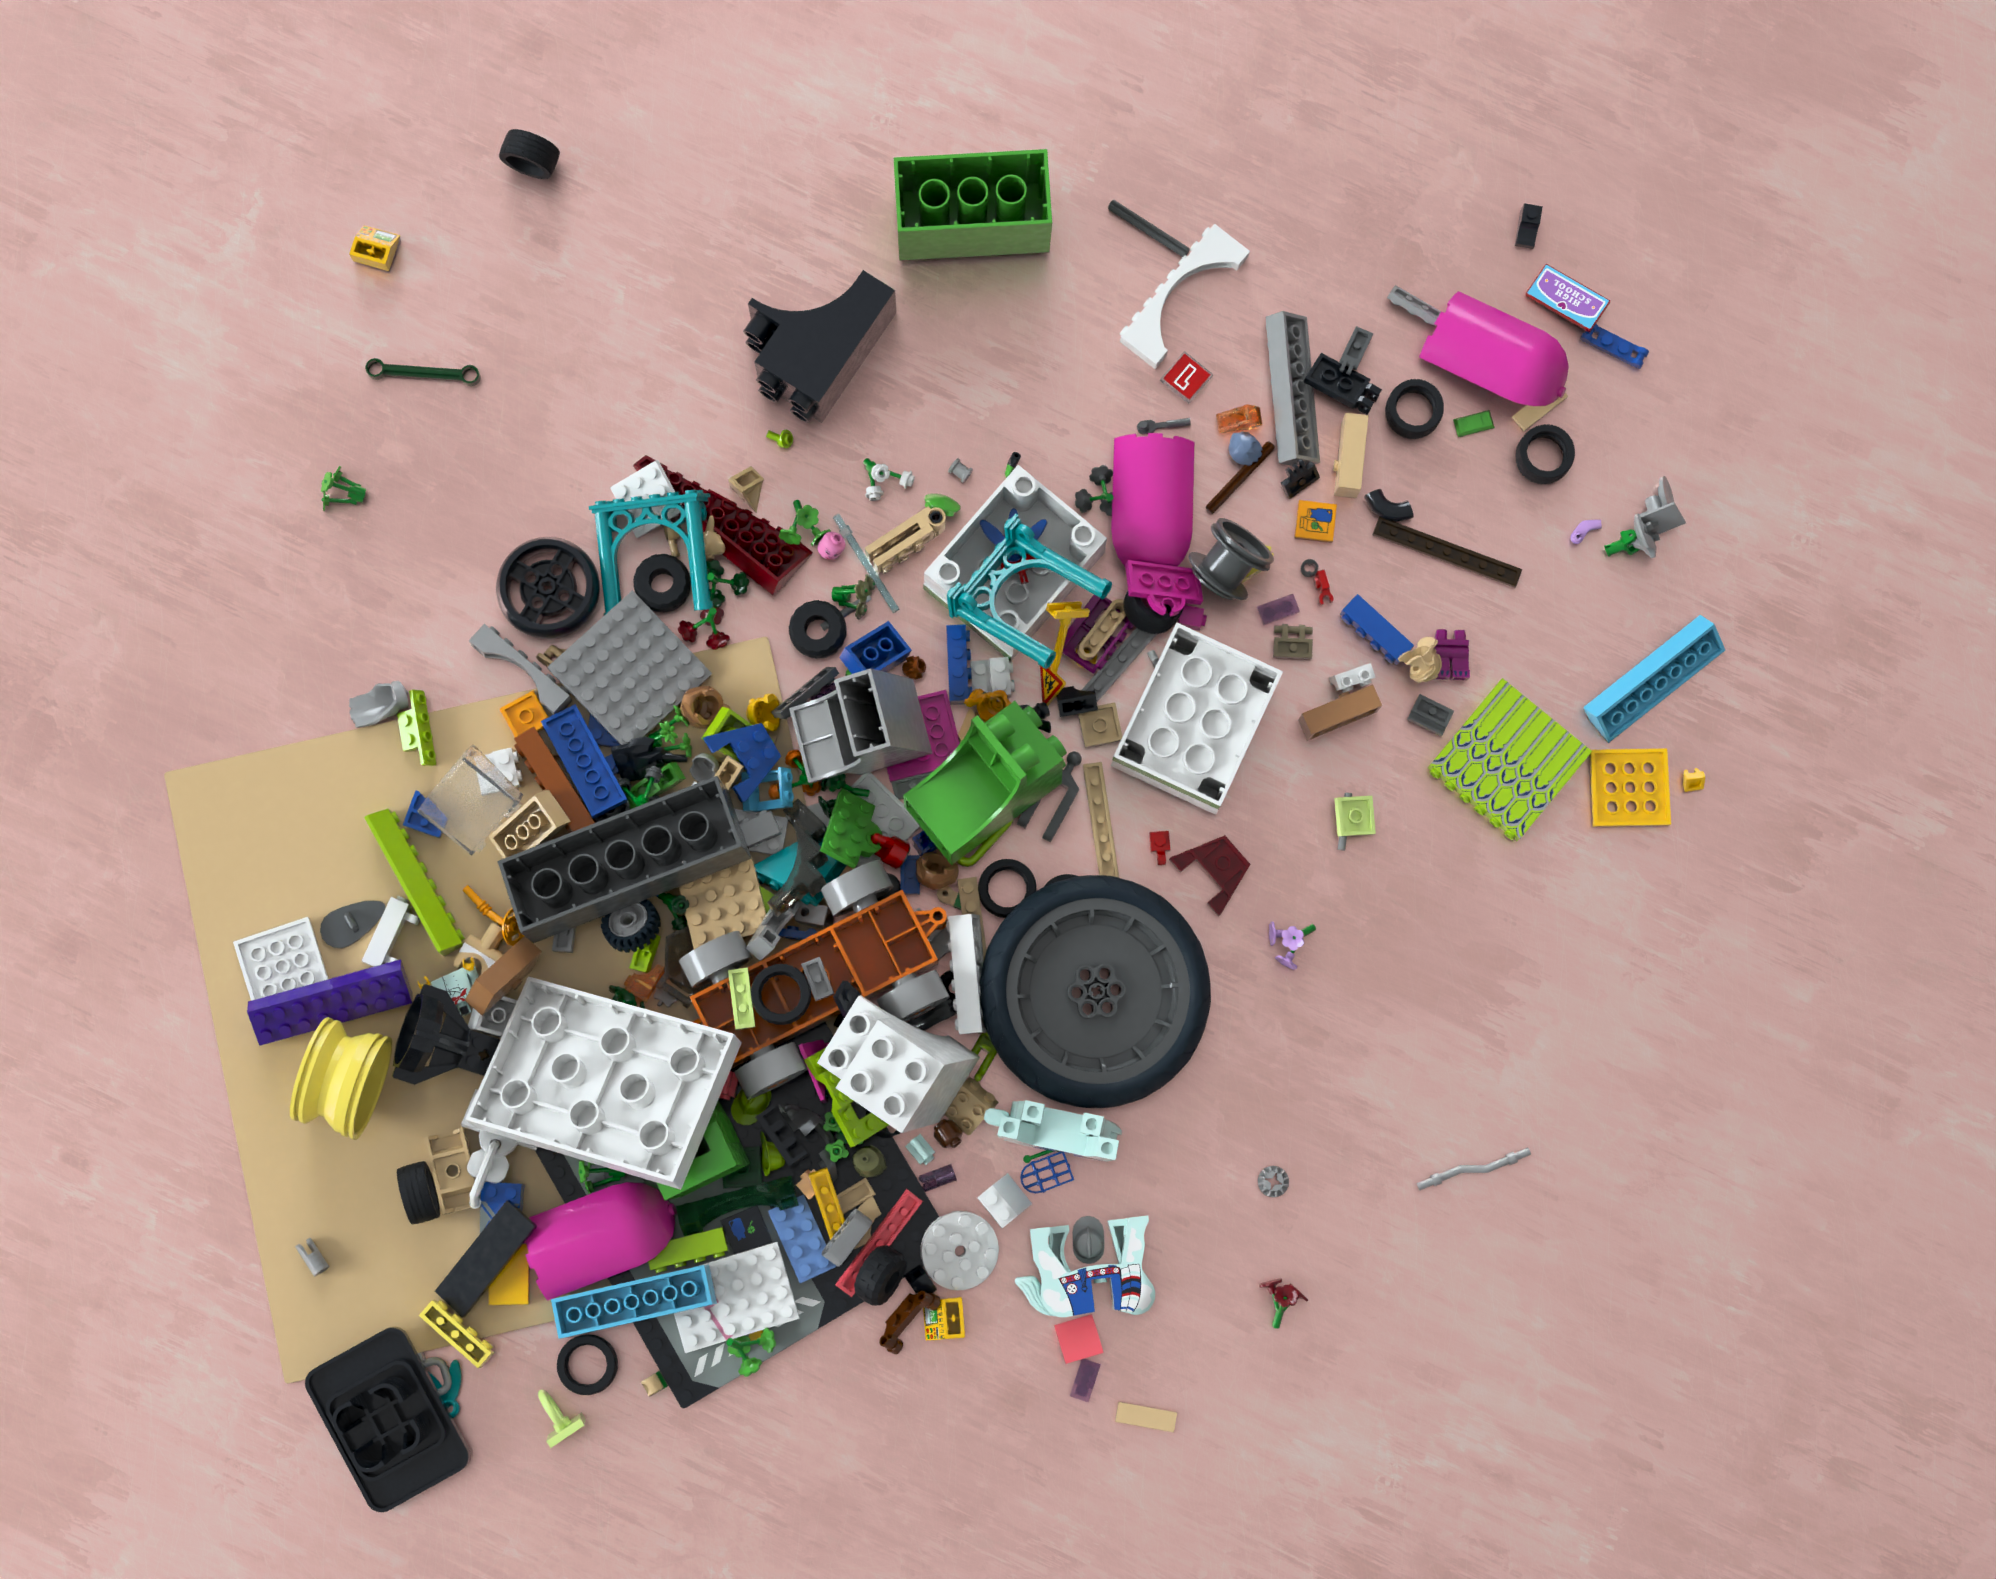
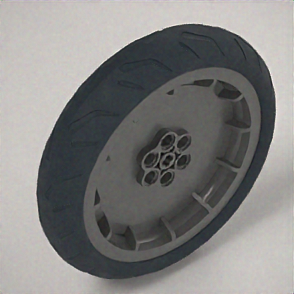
M1085 875L1060 880L1039 889L1021 901L1007 915L993 936L986 951L980 978V1006L982 1008L983 1020L989 1038L1004 1064L1023 1083L1043 1096L1060 1103L1082 1108L1121 1106L1143 1099L1166 1085L1191 1059L1204 1033L1211 1005L1210 976L1204 951L1200 941L1185 918L1165 898L1138 883L1107 875ZM1102 968L1107 969L1109 972L1107 979H1102L1099 975ZM1082 970L1089 972V979L1086 981L1080 977ZM1113 984L1117 985L1120 989L1118 995H1113L1110 991ZM1074 987L1081 990L1079 998L1072 996L1071 992ZM1098 987L1100 994L1093 996L1091 989ZM1104 1002H1108L1111 1005L1109 1013H1105L1102 1010ZM1086 1003L1092 1007V1012L1089 1015L1085 1014L1082 1009Z

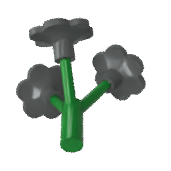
M1106 465L1094 467L1091 470L1092 474L1089 476L1090 481L1095 482L1096 485H1101L1103 493L1100 496L1092 497L1086 489H1081L1075 493V506L1082 513H1085L1092 508L1093 501L1101 500L1100 510L1106 512L1108 516H1112L1113 495L1112 492L1107 493L1105 483L1107 484L1111 481L1113 471L1108 469Z

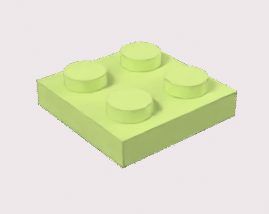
M1372 796L1334 798L1338 837L1376 834Z

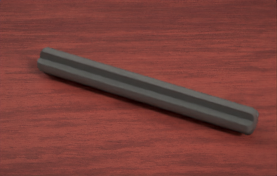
M1115 200L1110 202L1108 206L1110 211L1180 256H1187L1190 250L1189 247Z

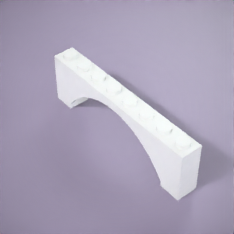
M1216 224L1211 228H1206L1202 234L1203 238L1201 241H1196L1190 248L1191 253L1181 258L1178 263L1180 266L1168 274L1167 282L1165 284L1161 283L1155 290L1157 294L1153 298L1149 297L1143 305L1145 308L1142 312L1138 311L1132 318V324L1129 327L1126 325L1120 332V342L1154 369L1158 367L1168 353L1161 336L1160 318L1163 305L1172 290L1187 277L1203 270L1234 268L1237 271L1249 256L1250 251Z

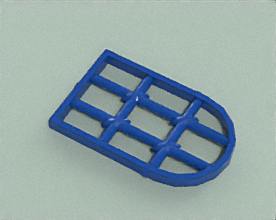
M1058 1152L1026 1165L1021 1172L1020 1179L1024 1189L1036 1194L1044 1193L1047 1190L1074 1180L1064 1152ZM1063 1154L1064 1160L1056 1163L1051 1162V1157ZM1045 1159L1048 1160V1166L1036 1169L1035 1163ZM1066 1162L1068 1170L1055 1173L1054 1167ZM1032 1165L1034 1171L1023 1175L1025 1169ZM1051 1169L1053 1176L1040 1179L1039 1172ZM1070 1173L1072 1179L1059 1183L1057 1177ZM1031 1175L1036 1176L1037 1182L1024 1185L1023 1178ZM1055 1179L1057 1185L1046 1189L1043 1188V1182ZM1037 1185L1040 1186L1041 1191H1031L1028 1188Z

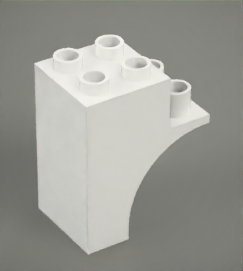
M860 995L817 1063L841 1079L836 1089L900 1133L940 1122L980 1056L949 1035L939 1036L914 1027L884 1011Z

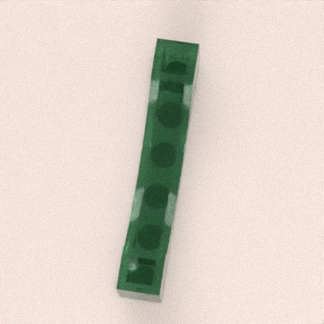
M787 1176L676 1207L680 1228L683 1235L687 1236L702 1232L703 1227L714 1219L740 1208L756 1205L779 1207L781 1211L799 1206L792 1176Z

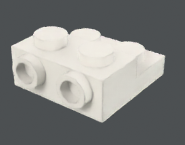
M1008 657L970 661L972 691L982 689L987 693L1003 690L1007 697H1011V692H1015L1014 680H1010V673H1013V661L1009 662Z
M1369 663L1329 677L1331 685H1335L1336 691L1342 689L1344 693L1353 690V685L1360 683L1362 687L1372 683L1371 679L1376 677L1372 665Z
M512 748L493 751L491 754L474 757L483 796L521 787L520 782L523 781L521 770H517L516 763H519L517 751L514 752Z

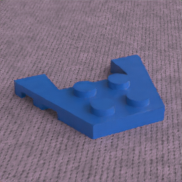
M762 723L703 737L711 753L718 751L729 743L740 763L744 766V770L749 777L733 787L741 803H744L781 757Z

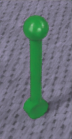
M1046 1150L1032 1156L1025 1155L1023 1161L1029 1163L1032 1159L1052 1153L1053 1151Z

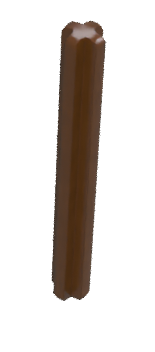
M1267 441L1262 446V456L1258 458V461L1253 462L1250 466L1244 465L1206 505V509L1213 514L1266 459L1275 446L1270 441Z

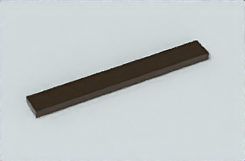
M1380 516L1372 534L1373 536L1514 588L1517 586L1522 569L1394 521L1383 519Z

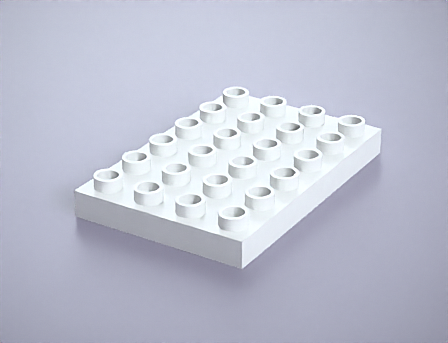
M528 976L465 1120L473 1127L681 1190L742 1042L733 1033Z

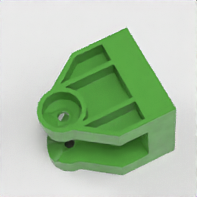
M717 1101L704 1133L705 1140L711 1151L693 1160L681 1190L657 1183L664 1200L682 1198L751 1164L729 1117L719 1101Z

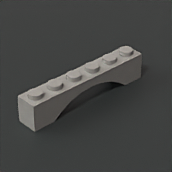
M484 624L469 640L471 646L485 658L506 660L523 669L535 682L542 706L553 715L564 710L571 703L570 692L563 685L559 687L555 684L556 680L550 674L545 675L542 673V668L536 662H529L527 660L528 656L523 651L519 650L517 652L513 648L514 645L507 638L503 640L498 636L500 633L493 626L489 628Z

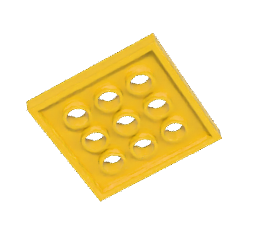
M1667 748L1591 750L1590 776L1593 827L1671 825ZM1607 764H1612L1615 767L1613 774L1606 772L1605 766ZM1625 764L1633 765L1634 772L1632 774L1624 770ZM1644 764H1651L1653 772L1646 773L1643 769ZM1646 782L1654 785L1653 792L1645 790L1644 785ZM1607 783H1613L1616 786L1614 793L1607 791ZM1626 783L1634 784L1635 791L1633 793L1626 791ZM1647 801L1655 804L1654 811L1646 809L1645 804ZM1608 802L1616 804L1617 810L1615 812H1610L1607 809ZM1627 802L1635 803L1636 810L1634 812L1627 810Z

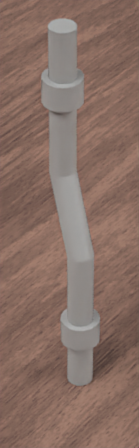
M1525 1148L1516 1153H1508L1505 1155L1506 1157L1487 1165H1459L1443 1173L1430 1175V1178L1417 1183V1187L1419 1190H1422L1432 1185L1437 1186L1442 1184V1181L1460 1173H1488L1507 1164H1515L1519 1159L1531 1155L1529 1148Z

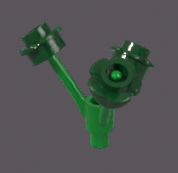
M670 893L659 894L658 898L667 905L675 918L671 922L672 929L678 932L687 929L686 917L684 915L678 916V914H684L686 909L689 908V901L686 900V897L683 895L673 896Z

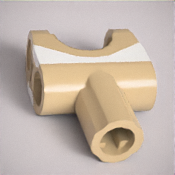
M491 923L481 940L471 934L461 947L454 962V967L460 969L463 965V959H465L466 963L473 957L481 962L482 970L480 973L483 974L504 955L496 950L503 938L502 928Z

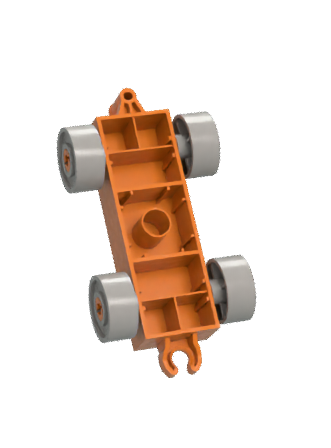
M881 860L871 861L837 877L821 889L834 917L852 911L855 914L749 966L750 987H752L756 976L763 969L771 965H791L805 975L801 964L820 957L834 994L842 981H848L867 1000L893 988V990L884 994L876 1001L884 1011L904 1022L909 1021L936 1007L950 997L937 970L918 977L916 976L938 965V958L928 938L936 929L943 930L946 927V921H948L946 911L941 907H936L932 910L914 912L903 890L878 901L877 898L889 892L894 886ZM734 931L692 950L683 956L679 963L692 988H697L710 982L713 983L712 986L690 996L700 1017L693 1021V1023L733 1033L742 1042L731 1069L751 1059L749 1063L734 1072L749 1100L787 1083L808 1070L795 1042L776 1049L774 1047L841 1014L833 998L834 995L815 1001L811 991L810 1005L805 1014L797 1021L785 1025L772 1024L760 1017L753 1007L756 1027L735 1030L728 970L742 967L752 959V956L746 949V944L740 932ZM776 975L770 978L764 984L761 991L765 1007L777 1014H785L792 1011L798 1005L801 998L798 983L786 975Z

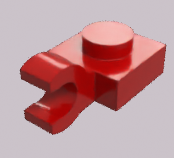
M1325 569L1317 571L1313 579L1316 589L1319 588L1321 593L1318 602L1322 606L1324 604L1323 597H1328L1330 603H1333L1334 598L1329 589L1330 586Z
M1169 831L1150 832L1151 852H1157L1158 865H1166L1165 851L1171 850Z

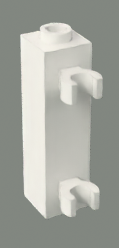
M397 896L396 899L390 898L362 962L375 967L398 960L391 957L390 954L405 921L418 925L420 921L419 917L409 913L412 908L411 905L407 904L409 900Z

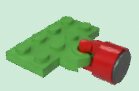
M842 788L838 793L820 851L853 869L857 866L860 855L870 858L874 854L880 857L882 862L897 869L903 865L908 857L910 844L895 835L891 838L883 836L879 827L871 821L875 805Z

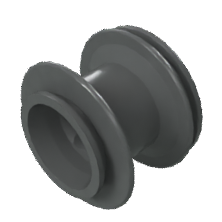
M1219 518L1216 523L1211 525V531L1218 541L1207 555L1198 552H1191L1189 554V561L1193 566L1192 571L1200 582L1217 595L1229 600L1234 598L1246 600L1248 593L1241 582L1252 568L1260 571L1270 570V564L1273 563L1274 557L1270 550L1251 532L1231 520Z

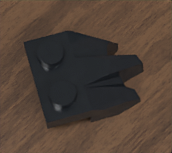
M646 736L631 739V742L611 748L620 777L622 779L627 778L629 781L645 778L646 769L651 768V766L663 767L665 763L662 760H658V758L665 755L667 751L663 747L653 748L655 739Z

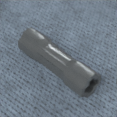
M948 999L906 1023L925 1031L939 1022L957 1014V1011L954 1010L953 1001Z

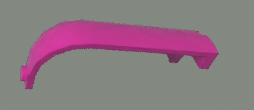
M1460 291L1448 301L1447 310L1445 313L1441 311L1434 325L1437 327L1432 336L1428 335L1420 353V358L1519 404L1547 406L1555 402L1559 397H1563L1566 391L1564 386L1567 381L1569 365L1566 352L1558 340L1547 332Z
M1148 433V436L1144 437L1130 434L1114 438L1111 531L1114 548L1124 567L1127 560L1179 566L1184 560L1190 548L1193 532L1195 442L1179 436H1174L1173 439L1163 437L1162 433Z
M626 1182L612 1185L529 1217L537 1227L524 1242L527 1244L529 1252L525 1255L530 1269L534 1268L538 1276L536 1283L548 1301L650 1261L667 1246L672 1238L677 1211L673 1203L670 1204L668 1200H664L662 1193L657 1188L644 1183Z

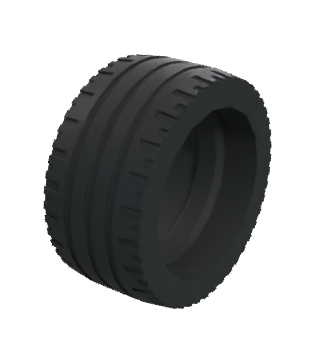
M511 129L503 141L499 158L515 171L538 179H548L554 172L560 151L553 143L537 134L519 129Z
M1410 379L1396 386L1391 392L1385 407L1387 422L1392 430L1398 435L1409 439H1419L1432 433L1440 423L1444 412V402L1441 393L1434 385L1422 379ZM1418 393L1427 398L1433 407L1431 419L1426 424L1417 426L1403 421L1396 410L1397 402L1402 395Z
M1550 424L1536 426L1526 432L1518 443L1515 456L1516 464L1522 475L1531 482L1537 484L1556 482L1566 475L1574 462V443L1568 433L1560 427ZM1537 438H1547L1557 443L1563 453V461L1559 468L1553 471H1544L1532 465L1527 455V449L1531 441Z
M1128 591L1123 603L1126 617L1132 625L1150 634H1161L1168 631L1176 623L1184 609L1183 607L1179 614L1170 617L1171 607L1165 604L1168 613L1162 616L1146 607L1140 597L1129 596Z
M1001 859L993 862L983 871L979 879L978 891L982 905L991 914L1001 918H1006L1017 905L1002 907L991 899L988 893V885L991 878L997 872L1012 870L1020 874L1026 883L1024 899L1036 892V880L1031 870L1025 864L1013 859Z
M775 964L763 969L754 979L751 987V1001L759 1016L767 1022L776 1025L790 1024L800 1019L807 1011L811 1001V988L807 978L800 970L787 964ZM776 975H786L793 978L800 988L801 998L798 1005L792 1011L785 1014L771 1012L762 1001L761 991L764 984Z
M422 1161L398 1168L397 1181L409 1222L413 1225L440 1217L438 1196L427 1163Z
M581 1335L571 1339L563 1346L557 1359V1372L561 1382L567 1389L579 1395H593L603 1391L612 1383L618 1369V1359L614 1348L608 1341L596 1335ZM584 1345H592L600 1349L605 1355L607 1362L606 1372L603 1377L590 1385L580 1384L575 1381L568 1369V1361L572 1352Z

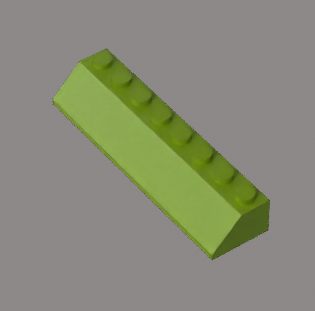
M385 809L365 816L367 824L438 953L446 956L461 948L464 944L462 940L465 937L460 929L456 930L453 924L456 921L452 913L446 912L444 908L447 905L445 900L435 892L437 886L432 878L428 879L426 875L428 870L423 861H418L416 856L419 853L415 846H410L407 841L410 837L405 828H400L398 824L400 819L397 813Z

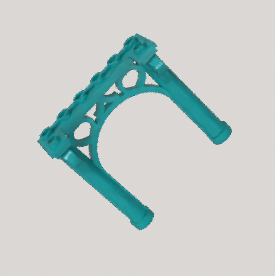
M687 490L684 495H679L678 492L667 493V497L653 494L649 495V499L637 496L631 497V501L625 502L624 498L613 499V501H596L595 505L589 506V510H592V514L595 516L605 605L604 615L621 601L617 552L622 540L635 528L653 523L662 524L675 530L686 544L694 611L713 608V601L710 599L709 581L707 579L708 572L702 521H705L707 516L706 507L703 502L708 501L709 493H703V490ZM665 506L661 516L656 515L651 507ZM642 508V513L637 518H634V515L628 511ZM677 508L681 512V517L673 523L668 519L667 514L670 509ZM624 514L628 517L629 522L624 529L617 526L616 517L618 515ZM685 520L687 523L688 534L680 527V525L683 524ZM616 531L619 534L613 542L612 532Z
M1015 513L1004 524V540L998 543L994 548V552L984 559L979 570L974 571L970 581L963 586L958 582L947 592L949 616L951 618L960 616L1037 661L1038 665L1047 669L1053 663L1056 652L1008 625L998 616L995 609V599L1002 584L1013 574L1021 570L1040 567L1052 570L1097 597L1104 599L1112 588V582L1105 578L1101 579L1042 545L1033 538L1035 536L1034 532L1028 526L1021 524L1019 515ZM1014 554L1022 556L1019 563L1011 564L1007 560ZM1026 554L1035 559L1026 560ZM1003 563L1004 568L1002 570L996 571L999 568V566ZM988 580L991 581L990 589L984 586ZM980 594H987L989 596V601L978 604L975 599ZM990 608L992 617L983 611Z

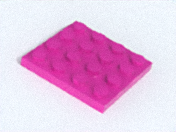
M946 690L918 696L933 754L886 767L890 783L934 771L960 744Z

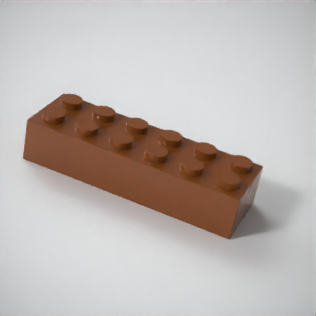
M533 726L515 737L516 744L514 747L522 758L526 757L527 760L524 763L532 774L536 773L537 776L534 779L542 790L546 789L551 792L571 822L565 826L567 831L571 833L594 824V819L535 727Z

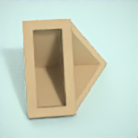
M750 466L730 477L728 481L730 487L757 513L764 478Z

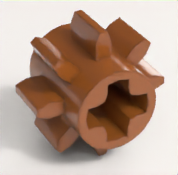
M919 656L907 657V662L903 663L902 666L904 675L915 680L922 678L921 673H924L926 670L924 660L920 659Z

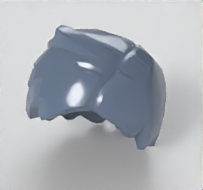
M1249 432L1233 433L1228 447L1229 455L1235 462L1241 465L1250 466L1262 456L1261 451L1263 449L1261 444Z

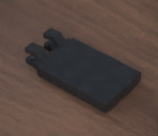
M1321 353L1306 375L1304 383L1350 408H1358L1360 412L1368 415L1374 402L1379 398L1382 389L1369 383L1370 378L1355 370H1352L1350 375L1346 374L1349 368L1347 366L1343 372L1339 371L1342 364Z

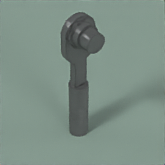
M1190 418L1168 420L1155 423L1153 420H1144L1137 424V430L1140 434L1153 433L1159 428L1189 426L1191 422Z

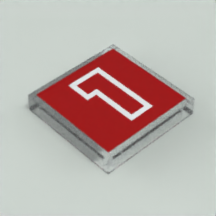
M1184 351L1161 377L1160 381L1190 404L1213 377V374Z

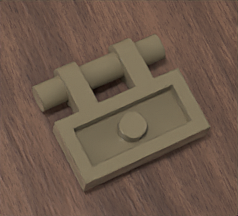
M1282 624V626L1274 625V633H1281V638L1274 637L1273 658L1312 659L1313 639H1305V634H1312L1313 627H1305V625L1288 626V624ZM1288 633L1298 634L1299 638H1288Z

